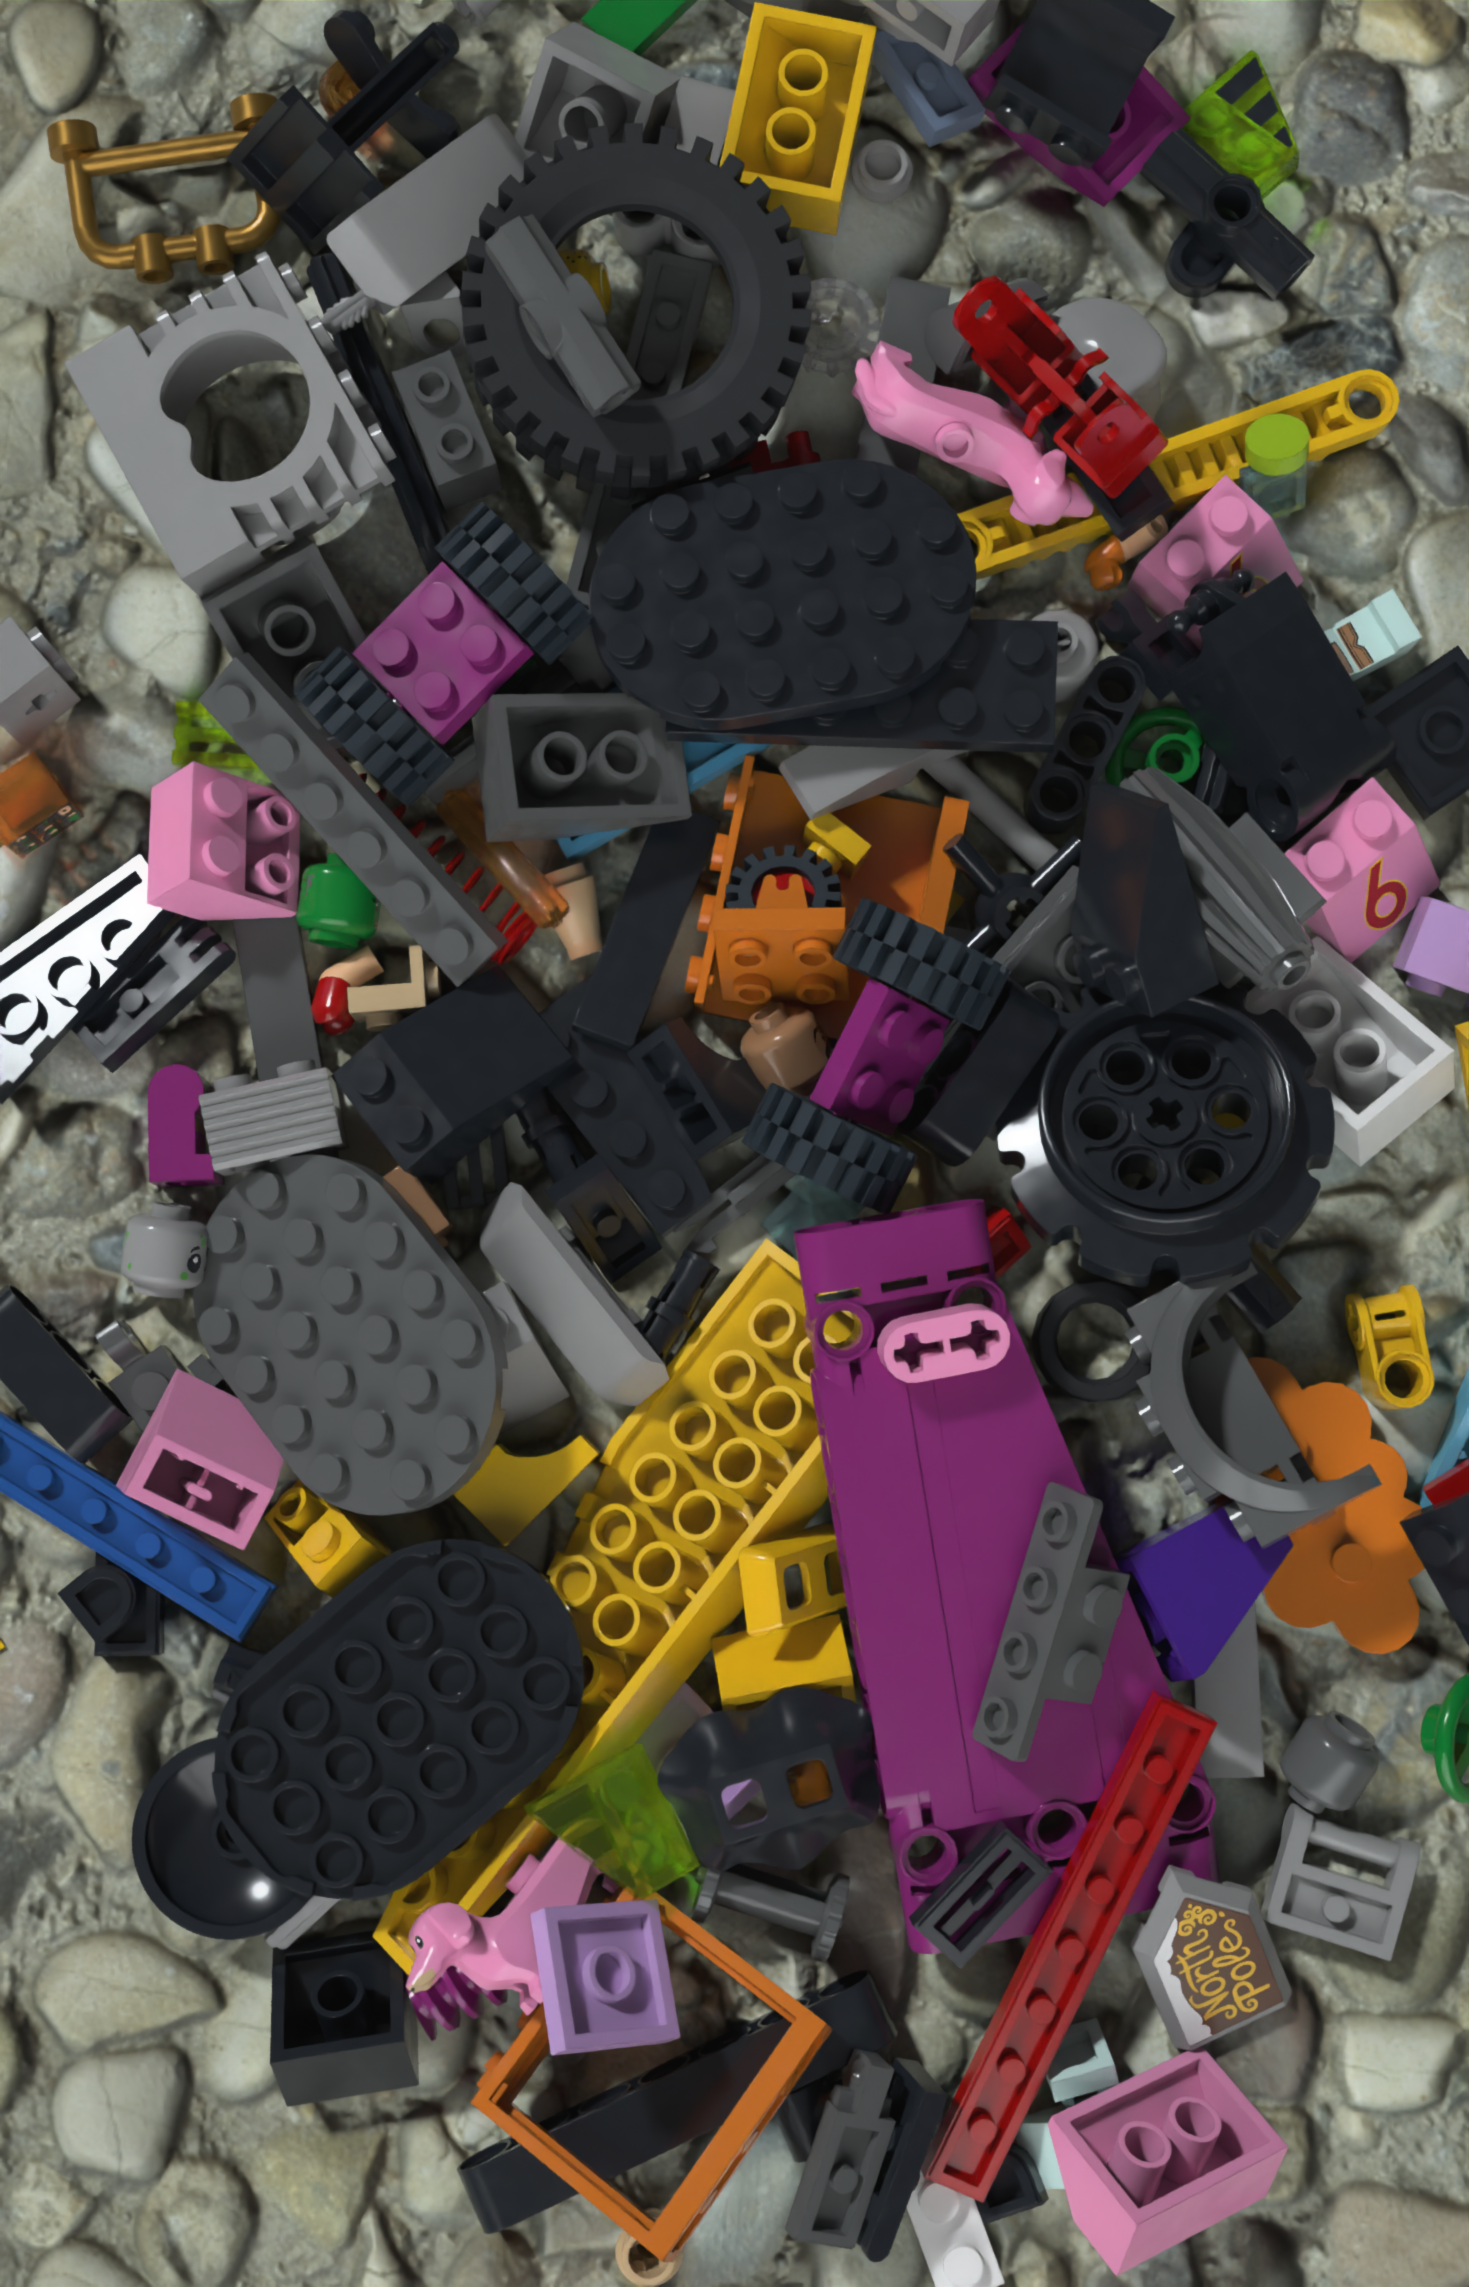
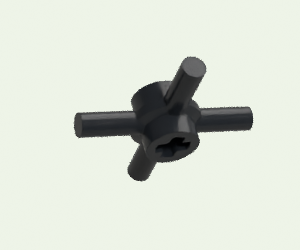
M962 833L951 838L943 847V852L980 892L975 906V919L978 927L962 943L984 955L995 945L1002 947L1072 865L1079 866L1083 842L1076 836H1073L1030 877L1016 872L998 875ZM1015 900L1017 903L1014 907L1019 916L1011 922L1009 919L1012 915L1007 906L1011 901Z

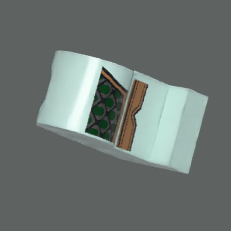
M1394 589L1373 599L1366 607L1337 622L1333 628L1324 631L1353 682L1406 655L1422 638Z

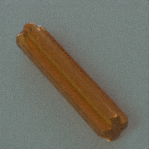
M450 789L443 794L444 800L436 806L439 817L539 928L546 929L551 927L555 929L563 923V918L570 912L569 903L512 841H486L483 809L466 790L460 789L456 792Z

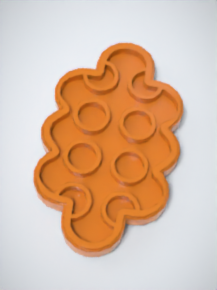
M1248 1358V1362L1296 1442L1317 1482L1340 1479L1371 1464L1382 1483L1380 1487L1335 1510L1336 1514L1314 1526L1309 1524L1289 1535L1294 1546L1261 1592L1265 1605L1276 1618L1294 1627L1311 1629L1332 1621L1335 1629L1343 1639L1363 1652L1386 1654L1399 1650L1411 1640L1419 1625L1420 1607L1415 1592L1408 1580L1425 1569L1399 1523L1413 1511L1422 1509L1420 1505L1404 1498L1408 1472L1403 1458L1393 1447L1382 1441L1370 1438L1372 1418L1367 1403L1355 1390L1342 1383L1320 1382L1301 1389L1295 1377L1284 1365L1270 1358ZM1280 1468L1265 1476V1478L1281 1481L1285 1478ZM1222 1494L1211 1501L1216 1504L1228 1498V1496Z

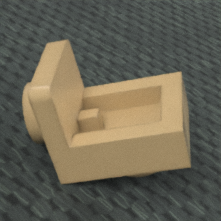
M420 945L409 946L411 983L347 988L349 1014L358 1024L366 1023L368 1031L382 1032L432 1003V1000L442 997L441 969L435 962H429L428 954Z

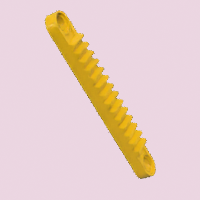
M1372 369L1359 370L1168 438V445L1149 464L1175 503L1161 515L1164 516L1172 510L1182 511L1192 503L1199 502L1225 475L1236 485H1245L1246 487L1255 484L1261 478L1268 477L1271 479L1276 477L1255 471L1245 459V434L1248 427L1257 419L1270 414H1288L1303 421L1310 434L1309 454L1306 462L1311 460L1318 462L1331 453L1373 439L1383 433L1398 411L1400 401L1398 388L1391 378L1380 371ZM1356 391L1372 393L1380 402V415L1372 419L1358 417L1350 408V395ZM1075 472L1067 474L1068 477L1084 488ZM1013 494L957 514L969 538L975 542L978 548V556L975 559L976 581L1011 568H1023L1029 562L1036 559L1043 561L1058 551L1068 552L1080 543H1093L1105 534L1108 536L1114 534L1095 503L1090 516L1060 517L1052 525L1036 524L1031 526L1014 518L1009 510L1014 500Z

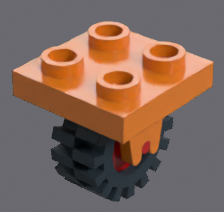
M785 845L784 855L775 856L774 846L763 848L764 860L760 862L753 853L744 859L745 871L736 866L731 873L732 884H727L726 886L727 908L714 909L713 934L723 1001H739L744 1004L757 1005L766 1001L801 1000L809 1004H824L831 1000H849V967L832 958L847 929L846 907H842L840 880L837 874H832V865L826 859L817 864L816 852L807 848L802 858L797 857L796 846Z

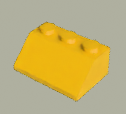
M755 2L719 167L722 166L729 153L733 154L745 163L740 180L743 185L748 187L759 176L771 189L766 205L769 212L783 205L791 219L790 227L837 236L873 64L877 26Z

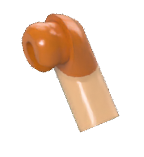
M1159 515L1123 542L1115 534H1112L1088 553L1084 562V572L1090 575V585L1095 590L1106 591L1119 586L1124 578L1120 565L1156 545L1167 535L1168 525L1163 516Z

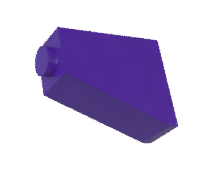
M1230 1497L1113 1555L1119 1571L1130 1575L1127 1590L1151 1646H1154L1161 1653L1156 1658L1162 1673L1170 1682L1194 1680L1206 1673L1294 1546L1289 1536L1265 1549L1261 1547L1256 1537L1243 1542L1224 1509V1506L1235 1501Z

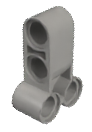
M681 76L665 123L666 127L679 129L676 148L691 153L696 137H702L714 143L710 162L719 167L736 90L688 76ZM634 211L613 213L614 234L617 243L624 251L634 256L651 255L653 249L659 250L666 243L672 245L674 254L712 262L713 270L721 264L704 240H694L688 237L686 233L690 228L672 218L652 213L654 217L650 221L636 223L627 218Z

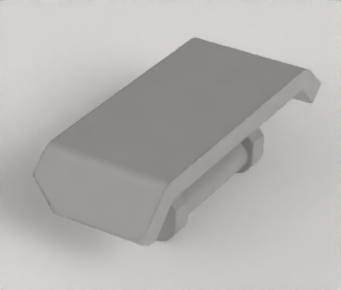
M496 113L489 115L354 212L327 235V244L366 297L397 308L466 256L471 236L479 237V217L486 204L490 203L497 208L498 187L510 174L519 183L524 179V161L528 157L501 118Z
M510 1182L482 1213L480 1231L481 1250L597 1396L607 1401L628 1406L641 1404L669 1380L664 1362L635 1327L642 1321L633 1308L628 1310L575 1244L574 1240L576 1237L569 1228L564 1226L557 1230L523 1186Z

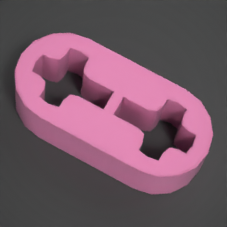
M963 1304L902 1316L890 1321L882 1329L878 1338L877 1353L881 1363L895 1378L906 1383H920L985 1370L997 1365L1005 1357L1010 1346V1332L1006 1322L991 1308L982 1304ZM978 1320L987 1330H992V1336L982 1339V1350L975 1353L966 1343L950 1344V1339L970 1334L972 1329L971 1322ZM912 1333L921 1343L937 1342V1347L916 1352V1363L910 1366L901 1356L894 1355V1350L904 1347V1335Z

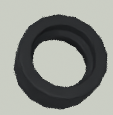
M1103 1279L1077 1282L1052 1295L1037 1314L1032 1333L1034 1359L1046 1381L1065 1396L1086 1402L1119 1399L1137 1389L1139 1385L1136 1381L1151 1372V1363L1143 1366L1133 1347L1129 1359L1120 1371L1108 1378L1089 1379L1077 1375L1066 1366L1059 1354L1057 1336L1062 1321L1070 1311L1083 1304L1091 1303L1112 1307L1123 1315L1131 1328L1135 1324L1127 1309L1142 1302L1143 1299L1125 1285Z

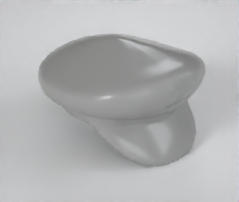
M1107 298L1080 299L1060 307L1053 314L1049 315L1080 350L1083 356L1098 348L1108 355L1109 359L1092 367L1088 371L1097 387L1099 388L1103 384L1099 376L1105 371L1154 420L1161 402L1159 379L1166 367L1167 348L1153 325L1134 308L1125 303ZM1079 387L1075 389L1080 396L1084 394Z

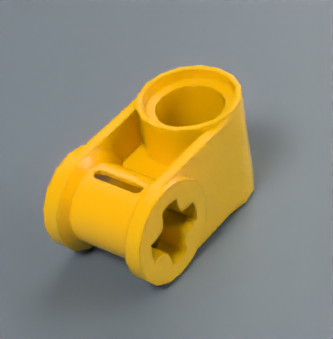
M1413 1284L1401 1285L1397 1293L1363 1298L1360 1293L1347 1294L1345 1297L1346 1324L1350 1339L1355 1348L1361 1387L1365 1397L1373 1406L1389 1411L1412 1408L1422 1404L1431 1395L1433 1390L1434 1372L1425 1335L1424 1309ZM1394 1314L1395 1318L1379 1321L1374 1318L1375 1316ZM1392 1363L1401 1366L1410 1378V1387L1403 1398L1394 1396L1385 1384V1373Z

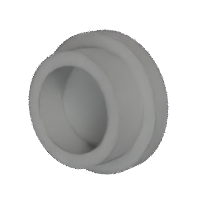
M878 139L862 147L854 157L851 170L852 182L857 192L865 199L875 203H889L903 196L911 184L913 174L912 162L907 152L899 144L888 139Z

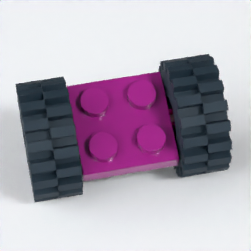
M481 501L435 547L436 551L481 598L442 561L352 653L377 680L346 650L338 645L293 691L299 701L307 707V710L323 724L322 726L366 770L374 775L390 792L392 791L399 800L409 807L455 762L442 745L534 654L500 618L547 664L551 665L590 625V619L593 617L591 612L586 609V606L554 574L552 569Z
M862 898L832 958L870 978L810 1099L775 1083H770L742 1139V1143L749 1146L752 1150L765 1155L764 1157L785 1166L794 1173L802 1175L824 1188L826 1187L845 1198L852 1199L865 1207L885 1214L891 1212L919 1155L859 1123L892 1137L898 1123L902 1122L909 1114L914 1101V1091L927 1065L939 1054L943 1044V1033L950 1021L919 1003L981 1031L1011 971L999 962L986 957L981 952L964 945L952 937L938 932L932 927L919 923L900 912H895L882 904Z

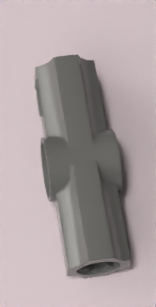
M533 214L524 217L518 216L501 226L485 242V252L520 304V316L533 343L545 358L550 360L554 357L592 417L607 414L639 390L641 381L605 327L607 325L606 316L594 290L581 274L577 272L571 274L554 244L549 240L541 224L538 223Z

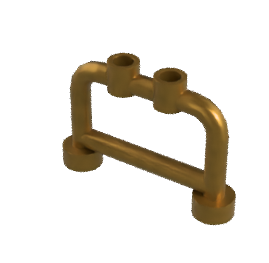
M249 93L232 100L230 103L232 131L107 149H99L97 128L89 121L67 119L51 124L47 128L50 157L53 161L64 164L73 231L79 249L91 262L106 269L126 270L135 268L137 280L146 284H159L171 280L174 277L172 263L196 260L198 271L205 275H221L232 271L235 268L233 254L244 253L262 247L274 236L281 221V217L256 190L257 213L254 219L247 225L228 228L220 224H207L197 227L193 230L192 234L167 237L160 233H145L134 237L130 243L110 244L104 241L99 233L91 177L227 158L278 99L266 93Z

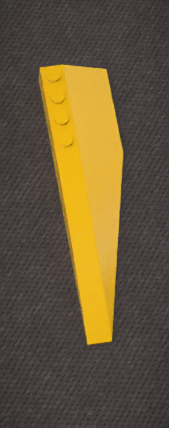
M767 1238L668 1364L666 1369L669 1380L634 1408L610 1439L600 1462L605 1464L598 1481L592 1493L585 1491L574 1516L579 1518L564 1552H556L546 1575L550 1576V1582L555 1586L569 1607L579 1630L583 1646L585 1686L578 1718L562 1750L539 1777L432 1869L414 1882L394 1891L372 1937L408 1975H410L416 1959V1955L408 1943L409 1932L420 1914L435 1904L450 1902L460 1905L468 1913L482 1917L508 1889L505 1887L527 1856L531 1854L536 1858L564 1826L562 1825L553 1830L534 1816L532 1812L584 1783L591 1795L712 1649L711 1638L722 1636L744 1607L738 1560L740 1550L753 1544L804 1529L829 1497L811 1388L810 1371L815 1369L811 1341L808 1339L805 1331L806 1308L798 1261ZM837 1291L827 1293H816L815 1297L826 1295L829 1293H837ZM838 1311L827 1318L823 1329V1335L827 1342L840 1343L851 1335L854 1329L852 1313L850 1311Z

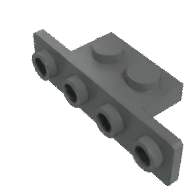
M1050 1482L1046 1487L972 1732L975 1741L1011 1761L1025 1762L1028 1758L1045 1699L1092 1704L1130 1579V1575L1113 1567L1087 1563L1103 1510V1502L1071 1487L1055 1482Z

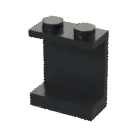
M1037 0L982 106L995 113L996 120L1006 129L1018 134L1028 133L1048 145L1050 153L1059 161L1070 166L1081 165L1089 170L1108 149L1112 141L1108 134L1147 58L1164 40L1175 16L1149 0Z

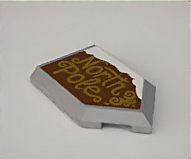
M1168 1865L1157 1887L1161 1894L1148 1920L1140 1922L1130 1945L1174 2048L1192 2051L1286 2006L1292 1990L1251 1889L1229 1881L1220 1884L1198 1878L1190 1870Z

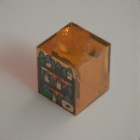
M34 751L0 773V848L5 845L23 859L84 817L50 766Z

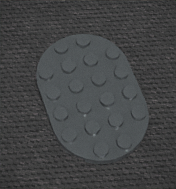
M313 1154L294 1155L267 1163L244 1177L219 1203L205 1227L208 1233L206 1245L209 1248L203 1281L198 1286L193 1287L196 1323L199 1335L211 1361L291 1470L311 1491L325 1501L341 1509L365 1515L411 1513L444 1501L469 1482L481 1468L498 1438L506 1409H500L503 1389L502 1369H508L507 1354L503 1337L489 1306L402 1195L381 1175L368 1167L350 1160Z

